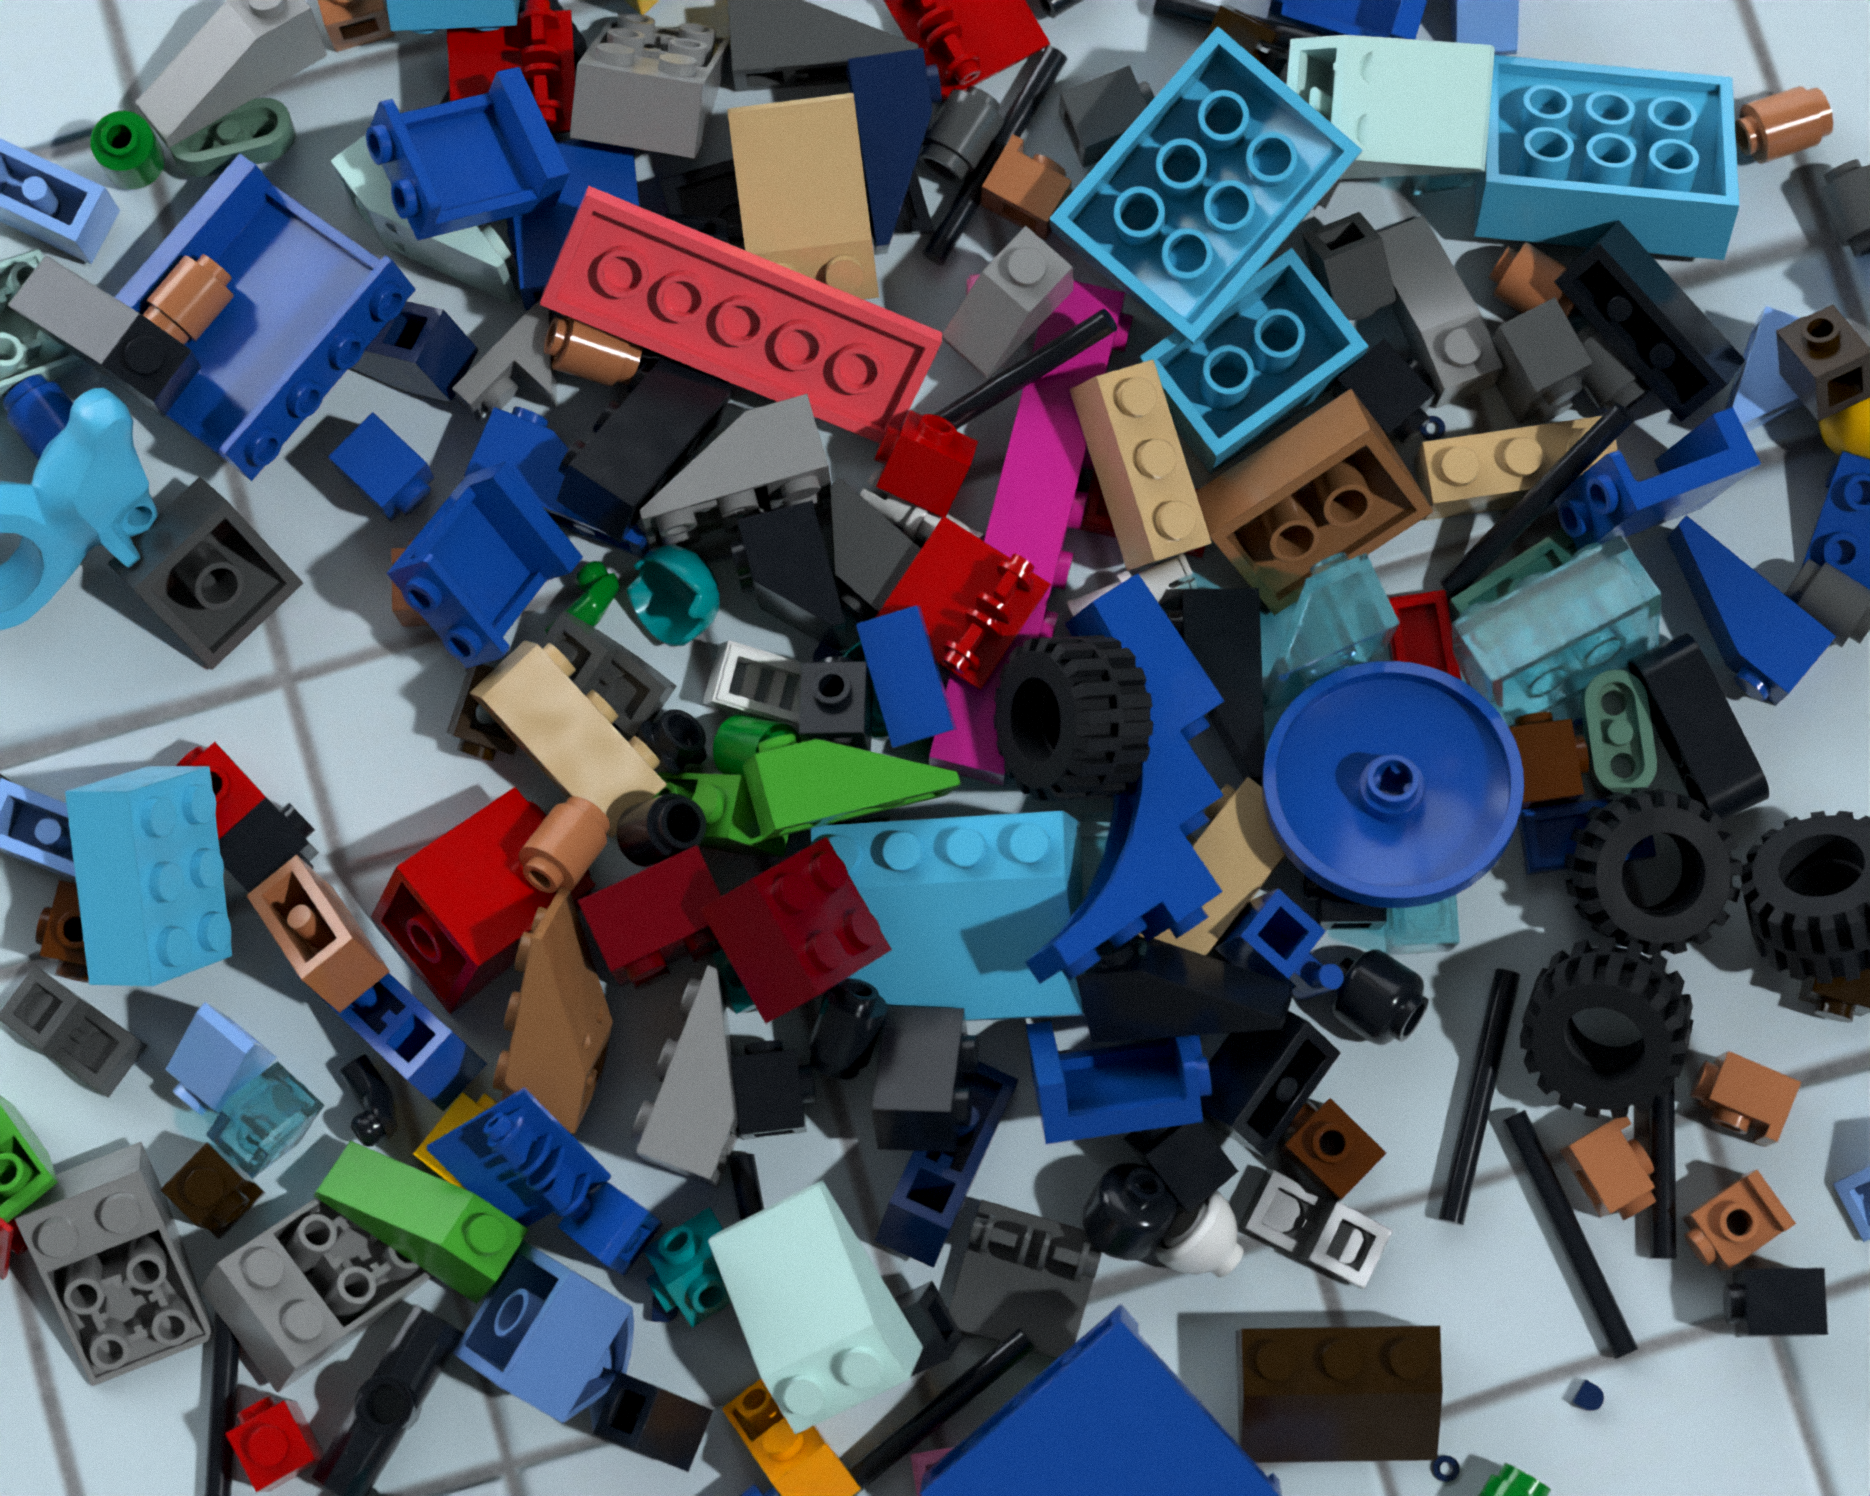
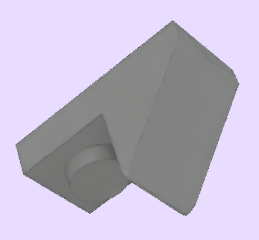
M540 299L452 388L459 405L477 421L488 410L492 412L494 407L502 409L512 399L518 389V385L515 382L520 377L554 408H557V370L552 369V356L544 353L545 338L553 317L550 309L539 305Z

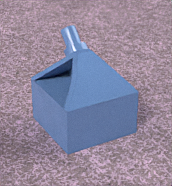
M522 1240L485 1298L453 1354L503 1390L561 1423L566 1422L588 1406L594 1432L617 1373L627 1374L634 1337L633 1307Z

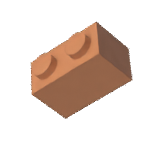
M297 854L246 895L300 979L339 1013L390 972L335 889Z

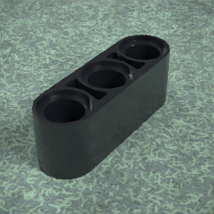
M1690 634L1680 635L1628 659V671L1636 676L1646 689L1651 721L1690 798L1704 804V809L1715 812L1722 820L1769 798V787L1762 768L1702 650Z

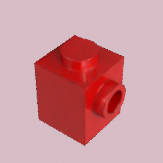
M909 410L901 429L898 430L888 426L873 460L884 466L876 487L938 516L946 517L971 466L978 441L957 432L952 423L934 414L921 415Z
M216 742L212 743L206 750L202 746L193 749L176 765L210 766L212 789L216 797L215 814L219 840L266 797Z
M268 1396L240 1411L236 1416L241 1425L225 1433L256 1492H270L319 1464L325 1454L297 1401L283 1400L276 1404L273 1397Z

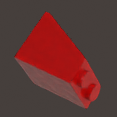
M516 787L397 865L371 915L374 922L449 1014L463 1006L515 963L521 938L524 932L531 933L537 909L539 907L548 909L557 892L545 893L538 890L527 881L523 874L519 852L546 818V815L537 804L527 801ZM589 869L570 892L577 912L581 910L578 900L589 896L596 886L590 878Z

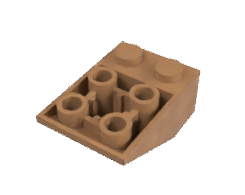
M559 888L548 909L542 907L537 909L531 933L524 932L519 944L515 971L523 972L524 976L520 992L513 991L506 1010L504 1030L513 1032L509 1051L502 1050L499 1056L493 1079V1088L503 1091L501 1101L526 1088L569 1133L575 1134L602 1080L613 1021L570 890Z

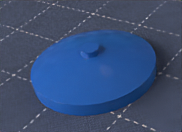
M1376 661L1346 667L1321 678L1306 688L1290 703L1275 725L1268 741L1262 776V798L1265 814L1277 843L1290 861L1310 880L1325 890L1356 903L1383 908H1410L1436 903L1462 892L1480 880L1494 867L1508 847L1518 823L1524 793L1523 766L1516 741L1508 725L1491 703L1474 688L1446 672L1421 664L1401 661Z

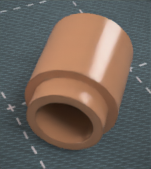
M1798 86L1744 104L1741 107L1739 119L1735 121L1736 141L1740 150L1746 156L1751 155L1760 164L1817 146L1821 142L1822 137L1830 135L1833 130L1831 107L1824 93L1816 87L1806 90L1804 87Z
M1525 242L1519 252L1508 246L1488 278L1498 284L1492 296L1521 314L1554 297L1567 318L1575 307L1572 301L1554 283L1566 266Z
M202 254L197 261L184 255L146 300L149 308L143 313V316L184 345L189 339L196 342L234 297L232 292L226 287L232 280V277L205 254Z
M564 315L563 319L555 317L552 320L544 343V353L552 356V369L610 387L616 382L625 385L631 382L638 369L643 349L642 346Z
M576 796L568 798L565 803L555 805L519 852V860L523 866V874L527 881L545 893L558 892L559 888L568 889L571 892L607 844L606 834L610 830V822L605 813L589 800Z

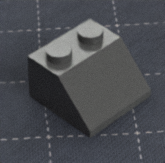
M201 477L196 479L162 511L147 531L137 535L132 540L141 559L130 568L126 567L116 557L107 563L211 670L303 584L301 579L234 507Z

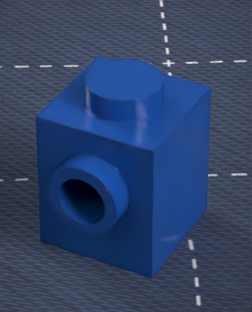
M374 412L328 456L336 471L390 522L401 512L404 515L414 512L429 496L431 492L429 484L435 479L427 462Z

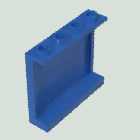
M239 153L114 298L143 315L149 308L146 300L184 255L197 261L202 254H205L232 277V280L226 287L232 292L234 297L196 342L189 339L185 346L193 351L201 368L166 413L165 417L250 481H253L259 472L278 456L283 444L301 423L319 408L324 396L342 375L361 359L366 347L384 326L398 316L406 301L416 289L391 258L385 255L380 260L274 186L256 164Z
M1121 1304L926 1471L922 1476L920 1489L921 1496H1282L1280 1481L1276 1475L1272 1473L1267 1477L1139 1335L1138 1322Z

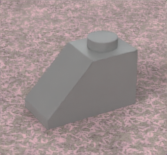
M1025 226L981 272L942 333V340L989 380L1074 290L1073 266Z

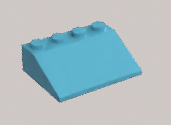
M1217 26L1049 218L1051 230L1099 273L1194 345L1363 150Z
M1494 55L1485 172H1476L1475 237L1588 247L1619 220L1648 253L1716 260L1725 259L1740 206L1732 77Z
M1064 811L824 825L811 829V845L827 836L835 852L844 862L850 878L870 913L878 921L881 932L892 949L846 979H859L870 983L878 990L879 995L884 999L887 1006L964 1008L966 1021L1085 1015L1076 977L1068 981L1062 971L1039 984L1025 963L1060 932L1083 900L1080 821Z

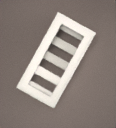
M730 640L720 643L715 655L703 704L740 715L787 724L793 729L799 730L802 662ZM737 662L747 665L739 695L729 693ZM762 669L772 671L764 703L754 700ZM787 676L797 678L789 711L779 708Z

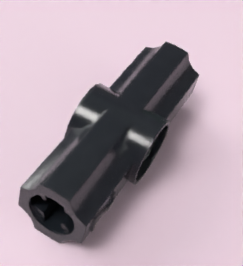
M415 1304L371 1378L366 1380L358 1389L355 1405L311 1477L339 1496H368L406 1431L411 1429L418 1421L424 1401L453 1355V1351L464 1335V1332ZM386 1386L396 1387L404 1398L402 1415L390 1424L381 1422L373 1411L375 1395Z

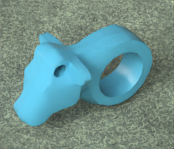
M93 388L84 392L74 401L67 426L43 450L34 470L31 484L0 481V533H16L22 536L19 547L8 561L0 565V631L27 621L46 605L67 582L87 553L95 546H104L128 568L141 559L130 537L147 531L158 517V513L149 493L148 479L134 447L132 416L126 404L106 388Z

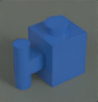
M1279 888L1251 900L1213 947L1232 965L1280 981L1289 979L1292 981L1293 995L1300 1000H1307L1337 989L1344 980L1340 967L1335 964L1322 965L1309 953L1326 930Z

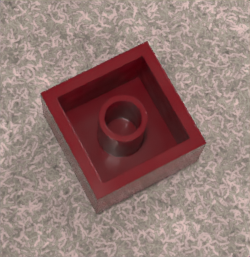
M827 836L700 908L765 1024L822 994L892 950L881 932L878 921L870 913L850 878L844 862L835 852Z
M697 845L578 900L606 964L620 987L632 982L635 990L645 988L671 974L667 965L690 954L694 962H699L712 957L714 953L722 949L700 908L718 899L721 895Z

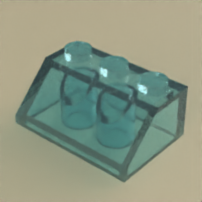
M1621 535L1604 544L1591 543L1578 550L1569 562L1548 573H1533L1521 580L1512 592L1491 603L1489 601L1475 603L1463 611L1458 620L1452 622L1453 654L1466 684L1474 688L1491 703L1508 727H1514V719L1516 717L1531 713L1547 712L1581 694L1586 685L1596 675L1612 669L1625 671L1628 669V659L1658 646L1661 592Z
M1345 552L1338 553L1316 563L1310 568L1313 576L1307 578L1304 582L1263 688V712L1294 700L1306 688L1333 672L1361 663L1376 662L1381 659L1400 623L1367 553L1350 560Z

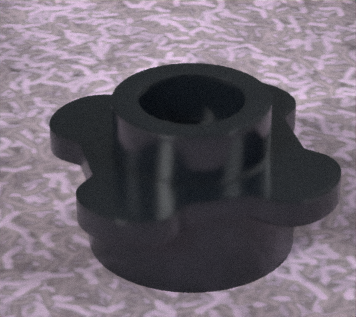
M669 710L657 722L644 721L638 728V735L641 741L648 745L660 760V766L670 774H680L684 770L685 765L690 763L700 765L707 757L704 747L706 742L705 732L700 723L685 711Z

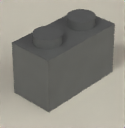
M1554 297L1500 325L1492 339L1503 365L1495 385L1518 425L1535 416L1540 423H1544L1571 408L1573 403L1570 398L1583 389L1581 382L1593 364L1557 299Z

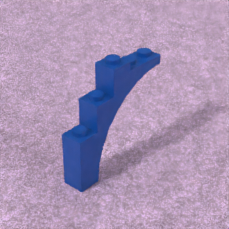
M1138 573L1092 601L1065 623L1071 636L1104 635V637H1113L1121 641L1122 648H1129L1136 656V667H1142L1147 679L1145 684L1146 691L1151 693L1153 707L1150 708V718L1153 721V735L1149 736L1148 740L1150 752L1147 762H1141L1142 773L1136 782H1129L1128 790L1122 794L1113 795V813L1104 855L1086 896L1060 932L1025 961L1039 984L1062 971L1068 981L1075 978L1101 960L1095 947L1107 939L1110 940L1116 949L1140 932L1147 942L1167 929H1170L1175 938H1178L1209 917L1202 906L1223 892L1186 836L1210 821L1203 809L1224 796L1188 743V741L1210 727L1204 715L1223 703L1224 699Z

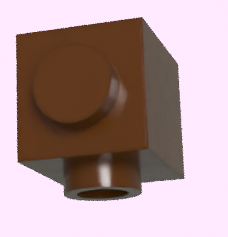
M1538 712L1516 717L1514 719L1515 726L1509 727L1516 741L1523 766L1524 793L1521 810L1577 802L1584 795L1581 773H1588L1589 757L1584 736H1574L1572 719L1553 721L1552 712Z
M1331 1098L1319 1109L1308 1101L1285 1132L1291 1138L1280 1148L1331 1200L1341 1201L1386 1155V1152Z

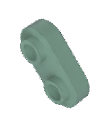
M256 98L169 149L180 171L193 177H207L223 173L239 153L256 165L280 158L292 147L296 132L289 111L283 103L272 98Z
M1619 669L1604 671L1596 675L1586 685L1580 699L1584 738L1589 757V772L1593 783L1602 793L1608 796L1616 792L1630 794L1631 788H1647L1652 783L1657 772V756L1648 696L1642 682L1633 674ZM1604 695H1614L1621 701L1622 711L1619 715H1609L1603 710L1601 700ZM1623 757L1630 763L1631 774L1629 777L1620 778L1612 772L1610 767L1612 758Z

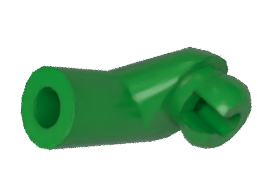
M592 561L578 571L575 576V584L584 594L564 611L592 627H595L600 622L619 590L616 574H609L605 565L599 561ZM555 620L545 628L546 634L555 622Z

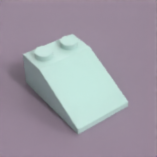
M823 1180L709 1238V1245L761 1379L795 1435L910 1379L923 1346Z

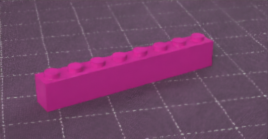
M1073 280L1074 290L1038 327L1032 353L1102 309H1106L1111 314L1116 323L1117 330L1023 388L984 542L1009 558L1015 553L1028 560L1035 567L1032 572L1051 583V586L981 691L950 672L946 695L957 729L934 736L929 754L930 766L956 771L958 775L1001 786L1004 785L1007 772L1004 768V757L999 756L996 744L998 737L997 731L994 729L993 715H996L995 691L997 687H1000L1001 683L1000 673L1004 664H1010V654L1016 647H1023L1024 641L1032 638L1054 636L1059 613L1047 610L1053 587L1065 590L1074 553L1063 551L1068 527L1080 530L1089 493L1078 491L1083 468L1095 470L1069 389L1093 377L1109 373L1108 368L1113 350L1125 352L1133 321V315L1122 313L1125 292Z

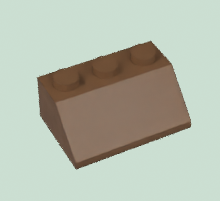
M1352 389L1346 391L1196 491L1210 538L1250 587L1259 588L1260 599L1274 616L1434 512L1390 440Z

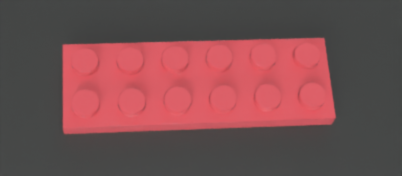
M589 185L539 303L543 307L779 402L807 394L814 417L877 443H881L888 426L900 430L942 343V332Z

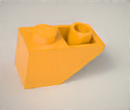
M762 1379L745 1389L739 1396L721 1408L781 1496H853L861 1490L816 1425L795 1435Z

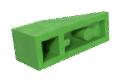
M795 734L778 736L757 744L759 753L754 754L743 765L762 840L946 796L961 785L956 771L820 739L797 743Z
M353 1141L348 1143L313 1195L476 1304L497 1281L529 1229L475 1193Z

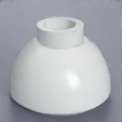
M1216 1190L1190 1213L1186 1212L1181 1206H1177L1176 1217L1156 1248V1257L1161 1263L1181 1273L1198 1275L1212 1272L1217 1277L1229 1274L1237 1266L1243 1256V1247L1236 1242L1238 1227L1235 1214L1222 1194Z

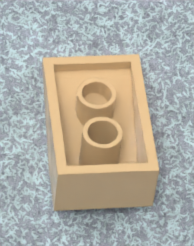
M854 93L728 108L745 251L863 300L879 298Z

